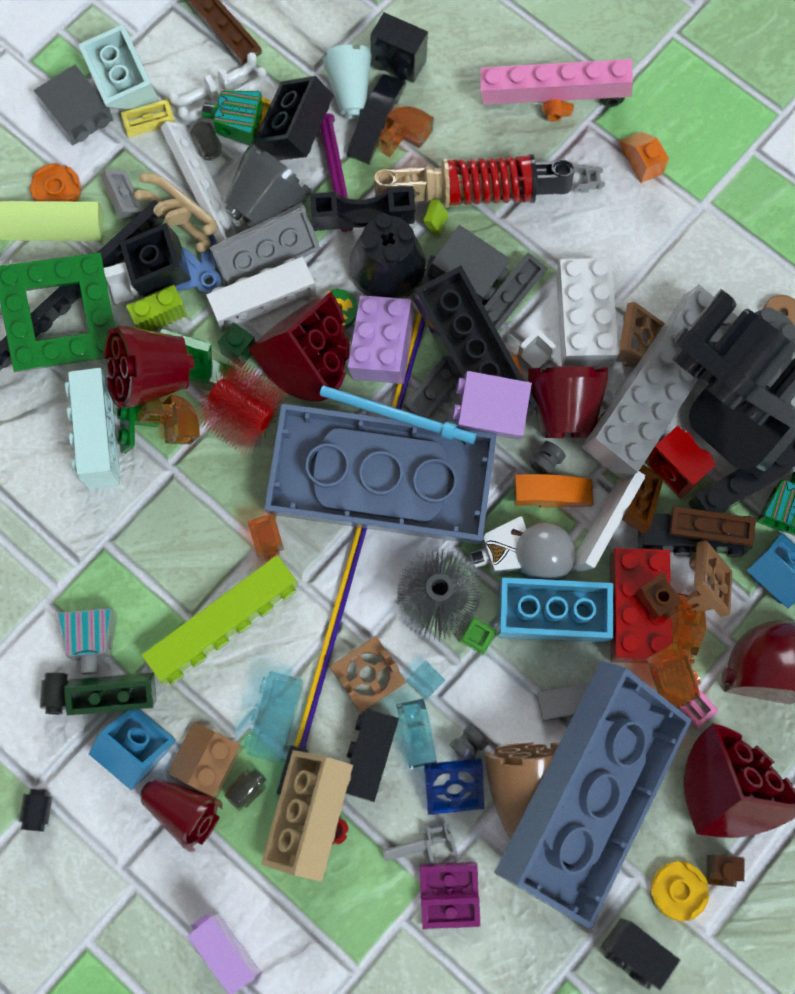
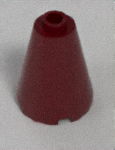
M159 779L147 782L140 792L142 797L141 804L188 852L196 850L193 848L196 843L203 845L220 818V816L216 815L217 808L222 809L223 807L221 800L216 797L214 798Z

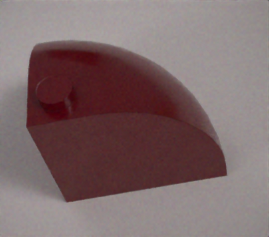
M332 291L314 299L287 316L248 348L267 376L273 382L275 381V384L278 383V387L284 388L285 392L301 400L319 402L329 399L320 396L322 386L338 390L346 375L344 368L345 361L349 359V338L345 339L342 323H345V319Z
M769 621L753 627L741 636L731 651L728 668H724L722 684H725V692L788 705L795 703V621Z
M715 723L711 724L697 738L690 750L685 766L684 795L696 834L719 838L746 837L775 829L795 818V788L787 777L785 779L781 778L771 766L775 762L757 745L752 748L741 740L742 735Z

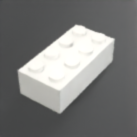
M612 258L560 259L556 271L562 367L613 366L619 353Z

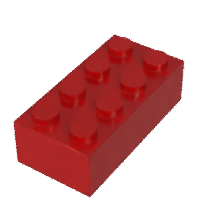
M615 548L609 555L610 583H613V638L610 640V662L666 664L672 660L671 617L665 620L661 616L654 620L636 595V592L663 572L671 585L670 550ZM662 593L658 594L660 601H667Z

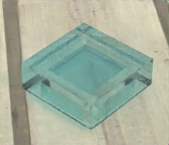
M425 661L406 681L426 701L445 682V679Z

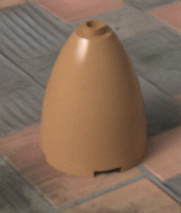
M533 742L508 744L495 747L494 754L485 752L487 777L492 799L510 840L559 743H550V748L543 744L533 745Z

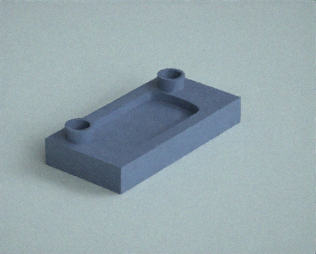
M281 403L264 510L268 515L481 545L497 434L463 429L477 434L473 445L455 438L453 440L442 438L439 433L395 419Z
M601 661L494 874L566 917L592 929L692 720L627 668Z

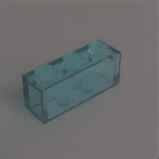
M272 671L269 672L268 678L263 677L259 693L263 694L260 705H255L251 718L252 721H255L252 732H247L244 741V748L247 749L246 754L248 756L282 764L304 684L302 679Z

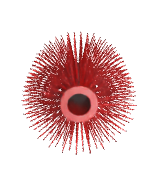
M250 367L246 371L245 369L240 371L236 369L235 373L229 377L227 374L225 376L224 373L223 379L220 378L219 381L217 379V383L211 388L212 390H208L211 391L207 395L209 401L202 405L205 408L199 413L200 415L205 409L207 412L209 411L207 416L203 417L201 423L205 420V425L208 420L206 428L210 424L212 427L216 425L220 429L216 430L215 434L220 430L222 433L221 438L225 435V432L228 433L230 430V434L225 436L223 441L227 437L231 439L235 435L236 438L233 444L237 443V445H240V443L245 442L244 447L249 439L251 441L255 436L256 438L257 436L259 438L260 434L262 436V433L265 432L271 422H274L272 421L276 417L274 412L281 406V404L279 406L275 404L277 401L275 398L280 393L277 390V394H274L277 386L273 387V385L268 386L266 384L269 377L265 381L264 379L261 380V383L265 385L257 392L259 384L256 382L257 377H254L255 372L252 374V378L247 376Z

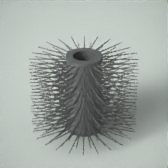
M437 550L436 562L430 559L427 563V560H425L423 572L416 565L413 567L414 571L410 567L408 568L418 579L408 573V576L405 575L403 579L400 578V586L411 589L398 587L397 593L405 596L406 594H401L405 593V591L400 590H409L411 592H406L410 593L407 594L410 597H401V600H397L400 602L397 605L404 610V613L408 612V615L412 616L409 618L411 619L409 624L413 622L412 620L416 616L418 617L419 621L415 622V626L422 627L420 628L419 636L424 627L426 634L433 616L432 630L434 617L436 616L434 641L438 620L440 642L442 629L446 628V630H443V634H448L455 623L456 625L460 626L461 624L462 627H466L463 625L464 622L462 620L464 619L466 622L467 618L470 620L472 611L474 615L478 608L476 604L467 601L480 604L478 601L480 596L467 593H479L476 590L481 589L477 587L482 586L474 585L477 582H475L473 577L470 578L468 575L467 578L466 573L468 571L465 570L467 567L463 569L464 571L461 574L459 573L460 567L456 565L457 560H454L451 565L453 553L445 574L446 561L443 574H441L443 551L439 571V555ZM467 596H477V597L472 598V599H477V600H469V599H466V598H471V597H467Z

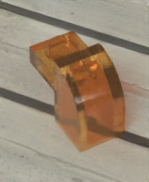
M406 106L393 110L387 116V128L380 139L382 142V153L391 157L403 139L420 149L433 131L434 117L415 107Z
M171 394L163 403L156 400L147 402L137 412L138 422L164 424L165 444L190 445L200 437L197 413L193 406L180 396Z

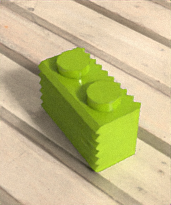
M174 284L126 305L136 328L150 331H158L159 328L163 329L164 326L172 324L173 321L177 322L178 319L182 320L183 317H187L184 304Z

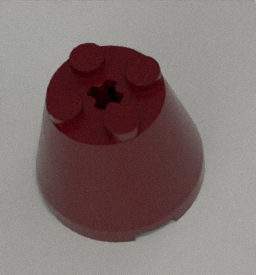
M117 326L116 328H110L107 332L104 343V359H108L107 368L110 377L106 378L109 394L117 407H136L174 392L188 389L189 370L194 369V358L192 354H188L183 336H174L130 326Z
M592 366L552 367L542 369V373H540V368L528 369V382L532 383L530 391L538 405L535 411L541 433H545V438H565V433H571V438H588L598 421L608 381L607 367H601V369H594Z

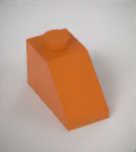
M641 131L619 140L623 152L641 183L664 173L669 157L658 138Z

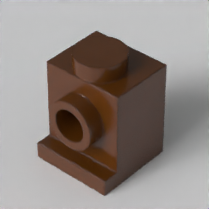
M664 572L636 592V595L654 620L661 616L667 620L680 611L677 605L682 602L667 581V576ZM659 593H662L664 595V597L667 600L666 602H662L659 600Z
M707 855L706 879L708 885L736 887L737 881L744 882L745 857Z

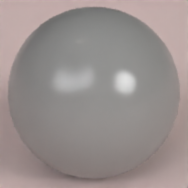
M539 523L530 526L522 533L517 543L516 555L521 566L519 570L528 579H563L571 571L576 558V550L572 538L563 528L555 524Z

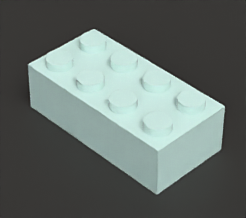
M101 368L68 372L69 381L65 382L67 397L71 398V407L67 408L69 422L73 423V432L69 434L72 449L75 448L76 458H72L73 473L78 475L80 482H83L89 490L120 486L114 406L106 383L107 377Z

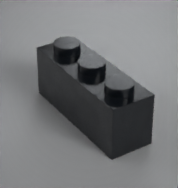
M367 708L365 715L359 714L355 730L359 731L356 742L351 741L346 758L351 759L350 764L353 765L350 782L346 790L347 795L375 803L399 718Z

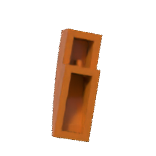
M515 474L514 476L515 506L540 505V508L594 505L592 479L545 474Z

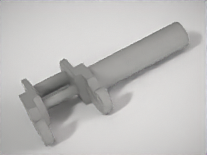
M442 820V825L431 828L426 824V830H423V834H427L428 840L424 841L421 839L383 850L385 862L427 850L430 863H433L434 858L431 846L445 841L450 842L453 855L458 856L452 833L448 834L447 828H450L449 824H445L444 820ZM444 830L445 837L435 840L431 839L430 834Z

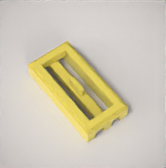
M168 99L120 112L128 138L161 129L165 121L175 123ZM165 109H166V111H163V112H160V113H156V114H152V113H154V112H158V111H161V110H165ZM142 116V118H138V119H134V120L128 121L129 119Z

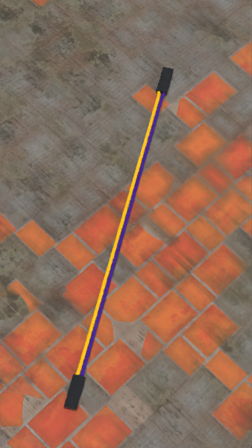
M430 255L422 285L436 279L428 274L429 268L436 256ZM419 310L412 331L404 384H397L391 407L400 410L425 326V321ZM356 527L296 741L293 746L290 745L276 793L278 795L282 791L292 751L308 753V750H306L307 739L366 535V528Z

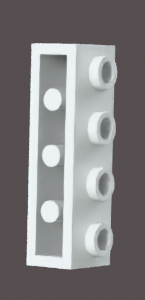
M300 257L298 259H288L283 265L275 268H265L255 276L240 278L234 284L227 287H217L206 295L220 330L223 331L228 329L233 322L238 325L316 294L315 282L303 257Z

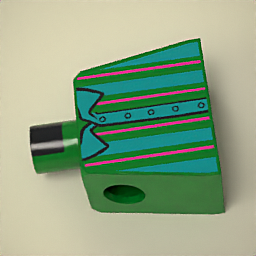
M223 90L220 92L217 104L204 102L202 117L214 119L213 123L218 135L247 145L253 144L263 109L261 91Z
M795 471L790 482L781 480L773 488L757 519V523L795 536Z

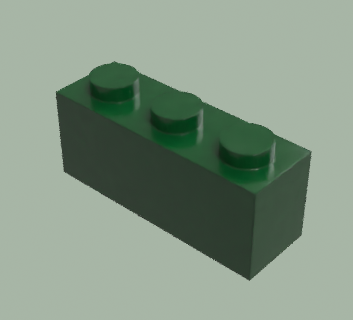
M154 672L72 679L64 687L67 716L154 708L157 700Z

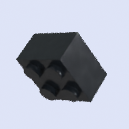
M383 12L370 34L371 65L380 71H387L396 75L400 80L414 83L427 61L428 31Z
M167 223L120 243L131 285L142 297H146L174 284L177 286L191 280L180 239Z
M622 918L618 920L601 945V948L607 952L604 957L623 971L628 968L631 971L628 976L648 990L654 987L661 991L681 959L632 921Z

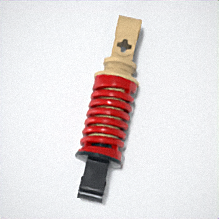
M533 154L517 156L515 159L507 157L505 160L503 157H498L496 160L494 158H487L486 161L483 158H479L477 161L468 159L467 162L463 159H443L439 168L425 166V168L379 170L374 176L375 197L382 194L387 188L413 186L415 202H430L433 199H439L443 201L445 208L460 206L462 198H464L465 205H470L472 197L476 205L481 203V197H483L484 204H489L491 196L495 204L500 202V196H502L503 203H508L510 195H512L513 202L515 203L519 201L535 203L536 195H562L569 193L572 189L575 167L568 160L535 162Z

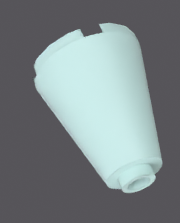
M352 44L335 46L326 51V56L322 55L323 64L341 115L346 116L347 119L360 118L366 105L372 57L371 51L364 45H360V49H353Z

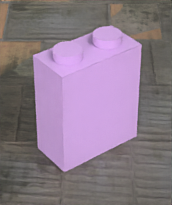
M467 371L463 378L458 379L456 394H460L459 405H454L452 420L456 421L457 428L495 433L500 437L519 440L524 434L532 383Z
M209 913L203 915L191 925L194 931L187 937L228 994H235L260 972L219 913L213 916Z

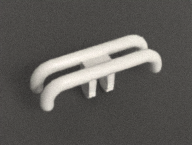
M249 53L246 63L228 74L223 68L218 70V79L213 80L209 75L204 77V86L184 96L179 97L176 92H171L169 94L170 102L177 107H181L178 111L180 118L187 122L202 118L203 106L190 112L183 106L189 105L207 95L212 100L209 103L217 104L221 91L231 90L230 83L246 76L254 69L257 62L256 54ZM262 67L258 68L257 75L252 81L235 90H257L266 80V70Z

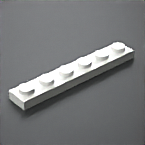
M165 121L161 126V130L186 178V182L196 198L197 204L217 222L218 228L213 234L217 244L238 234L239 231L232 217L226 213V205L185 124Z

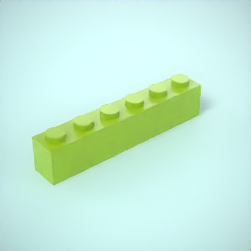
M276 555L141 656L161 683L164 685L170 683L172 685L184 676L183 672L190 666L195 668L207 659L206 655L213 649L218 651L230 642L228 638L236 632L241 634L252 626L251 621L259 615L264 617L275 608L273 605L280 599L285 601L297 592L295 588L298 587V582L279 556Z

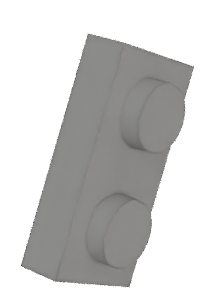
M126 170L103 171L100 177L118 217L135 218L144 209L140 201L134 198L135 190Z

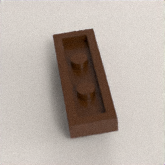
M643 464L639 472L645 475V479L622 520L644 534L651 527L664 478Z
M674 506L671 510L669 535L751 547L754 545L756 518Z

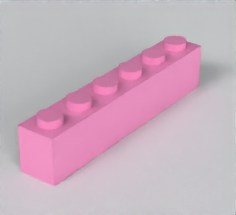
M632 59L481 68L483 105L546 102L551 99L564 101L632 97Z

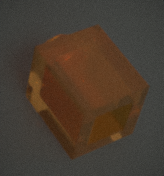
M274 513L247 521L258 557L264 556L265 559L273 558L280 554L279 551L284 550Z

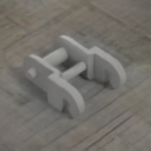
M574 166V173L578 170V174L586 176L587 184L575 185L573 187L574 192H578L580 189L581 193H587L589 189H601L605 186V182L601 181L600 174L603 172L602 167ZM590 175H595L596 181H590Z

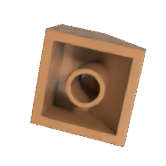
M193 722L167 774L218 799L244 747Z

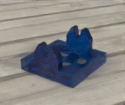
M481 758L424 764L423 772L428 815L484 809L483 764ZM459 772L469 773L473 777L474 782L465 783L459 779ZM449 774L450 779L444 785L433 786L440 775ZM454 784L463 787L456 794H451L447 791L448 787ZM466 792H472L470 795L460 800V798H462L466 794ZM436 795H445L451 801L443 800Z

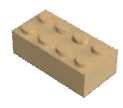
M296 750L292 751L261 865L322 882L327 869L331 846L335 839L339 816L343 809L347 786L350 782L352 764L327 756Z

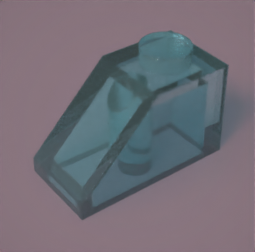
M424 699L396 704L409 769L437 763L430 719Z

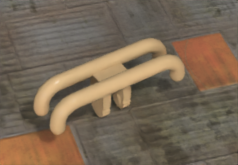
M142 173L140 175L142 183L155 184L174 199L164 200L159 195L147 190L135 191L134 198L138 201L145 200L148 202L156 200L158 204L153 210L154 214L158 217H165L164 222L169 226L180 225L198 240L199 243L196 245L198 252L209 250L211 241L207 235L214 234L217 231L218 225L216 220L164 177L154 173ZM191 214L195 215L205 224L203 232L189 221Z

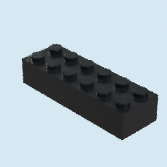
M462 265L414 290L412 299L457 382L459 378H463L467 371L524 381ZM531 392L527 413L538 406Z

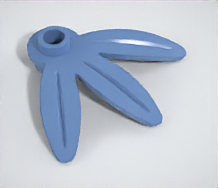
M207 235L211 241V246L216 245L217 241L214 235ZM182 247L191 280L175 286L177 291L197 287L200 292L209 294L213 289L221 287V276L215 271L217 265L210 249L201 252L202 262L200 263L189 250ZM207 278H212L213 282L211 284L204 283V280Z

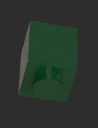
M233 322L218 340V346L221 354L237 365L241 361L240 367L244 361L246 363L252 356L248 348L256 341L253 335Z

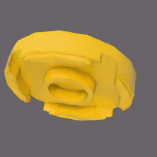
M679 861L666 863L656 871L651 880L650 893L653 904L661 914L669 919L677 921L695 919L704 911L709 902L707 879L698 868L690 863Z

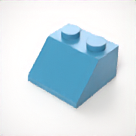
M781 533L751 564L747 571L757 584L763 585L771 593L776 602L790 608L795 603V544L785 534Z
M127 710L99 733L89 755L132 790L151 773L175 744L176 740L141 710Z

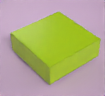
M433 199L429 203L423 221L433 235H441L449 213L440 200Z

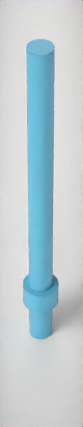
M324 385L320 391V396L439 433L442 438L449 440L455 438L473 445L476 441L477 434L459 429L456 424L450 422L445 424Z

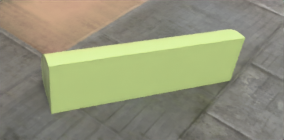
M0 201V240L102 241L104 213L99 202Z

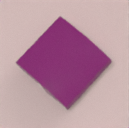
M477 862L419 864L422 929L481 927Z

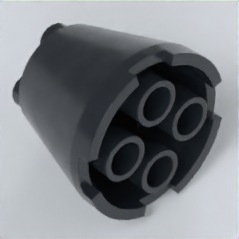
M386 213L379 214L366 225L351 251L349 261L354 284L364 295L387 298H401L411 295L420 286L424 278L426 266L424 251L410 225L403 219Z

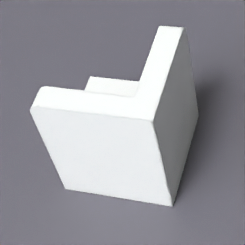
M125 262L104 268L105 277L116 306L140 299L139 293L131 285Z
M537 329L519 346L517 357L528 369H541L553 358L556 345Z

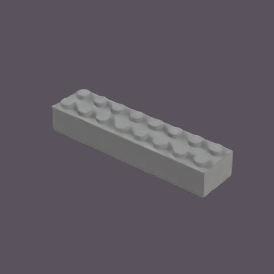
M697 285L680 300L582 445L584 450L622 480L638 473L698 381L697 378L681 368L672 359L681 349L673 339L684 326L690 328L714 298L713 295L700 285ZM732 312L709 342L716 345L738 316Z

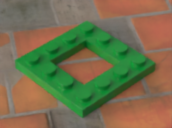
M101 252L0 266V304L14 373L104 359L105 338L108 330L115 328ZM79 284L88 333L36 341L26 291Z

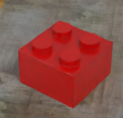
M678 425L655 445L644 462L652 471L664 478L663 482L680 499L699 484L716 465L712 455L707 450L701 449L694 442L693 436L687 430H682Z

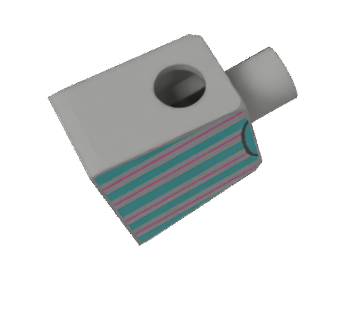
M112 608L58 613L66 656L71 660H80L82 675L97 674L98 658L111 657L117 613Z

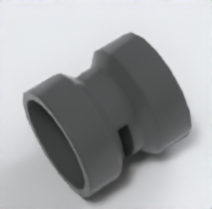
M545 441L540 447L539 454L534 455L529 464L539 474L553 475L555 466L561 464L566 455L556 444Z
M469 724L463 730V735L460 738H455L449 745L461 759L470 764L475 759V754L479 750L483 751L489 743Z

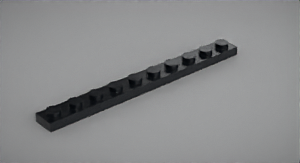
M153 200L97 252H101L104 268L121 263L124 260L121 242L162 225L165 217H158L153 211L158 204L156 200ZM79 284L60 286L30 313L35 338L49 330L53 322L60 315L66 314L72 304L77 299L82 298ZM7 335L0 341V371L12 364Z

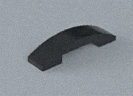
M387 74L381 76L359 118L347 151L348 157L370 165L379 145L381 133L394 105L399 102L405 89L406 81Z

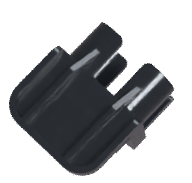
M720 289L691 327L684 326L673 339L681 349L672 360L695 378L700 379L702 377L708 383L691 406L689 422L692 429L731 465L745 473L758 474L767 470L795 438V407L791 405V401L795 397V358L771 387L767 385L795 352V344L750 309H745L741 312L716 345L709 342L737 305L731 295Z

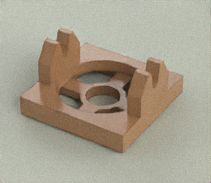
M636 302L627 303L626 313L623 318L624 324L619 346L620 353L616 362H622V366L636 367L645 354L647 346L651 345L665 323ZM643 330H645L647 333L646 343L644 342L642 337ZM633 334L637 337L639 343L638 351L632 345Z
M706 540L697 542L696 554L690 558V565H695L694 588L697 591L692 592L687 597L686 603L692 604V609L696 611L714 609L720 617L730 615L732 570ZM707 575L709 576L711 587L707 583Z
M374 636L329 666L359 713H362L366 708L368 709L407 683L400 673L397 663L392 659L388 650L383 647L377 636ZM374 654L381 657L382 660L373 665L365 663L361 655ZM354 660L358 667L357 677L348 681L347 670L350 663ZM370 666L375 670L376 676L372 682L366 683L361 680L360 671L363 667ZM388 666V681L382 689L377 681L379 672ZM360 684L370 685L375 694L362 695L357 693L354 688Z

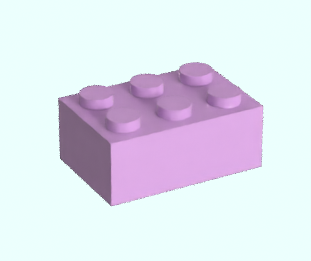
M360 295L348 362V369L353 380L404 384L415 317L411 299Z

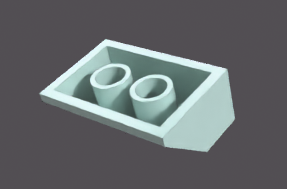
M123 24L78 44L106 107L134 109L158 100Z

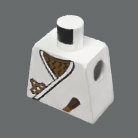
M522 516L483 535L481 543L483 549L470 552L474 568L489 564L493 576L521 573L519 570L521 566L516 555V547L520 536L526 530Z

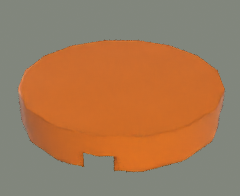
M57 163L45 165L36 171L32 177L30 192L34 201L77 202L81 196L82 186L79 177L69 166H60Z

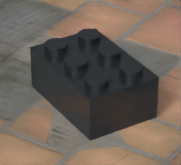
M316 76L281 81L253 144L262 152L266 151L277 160L307 157L334 95Z

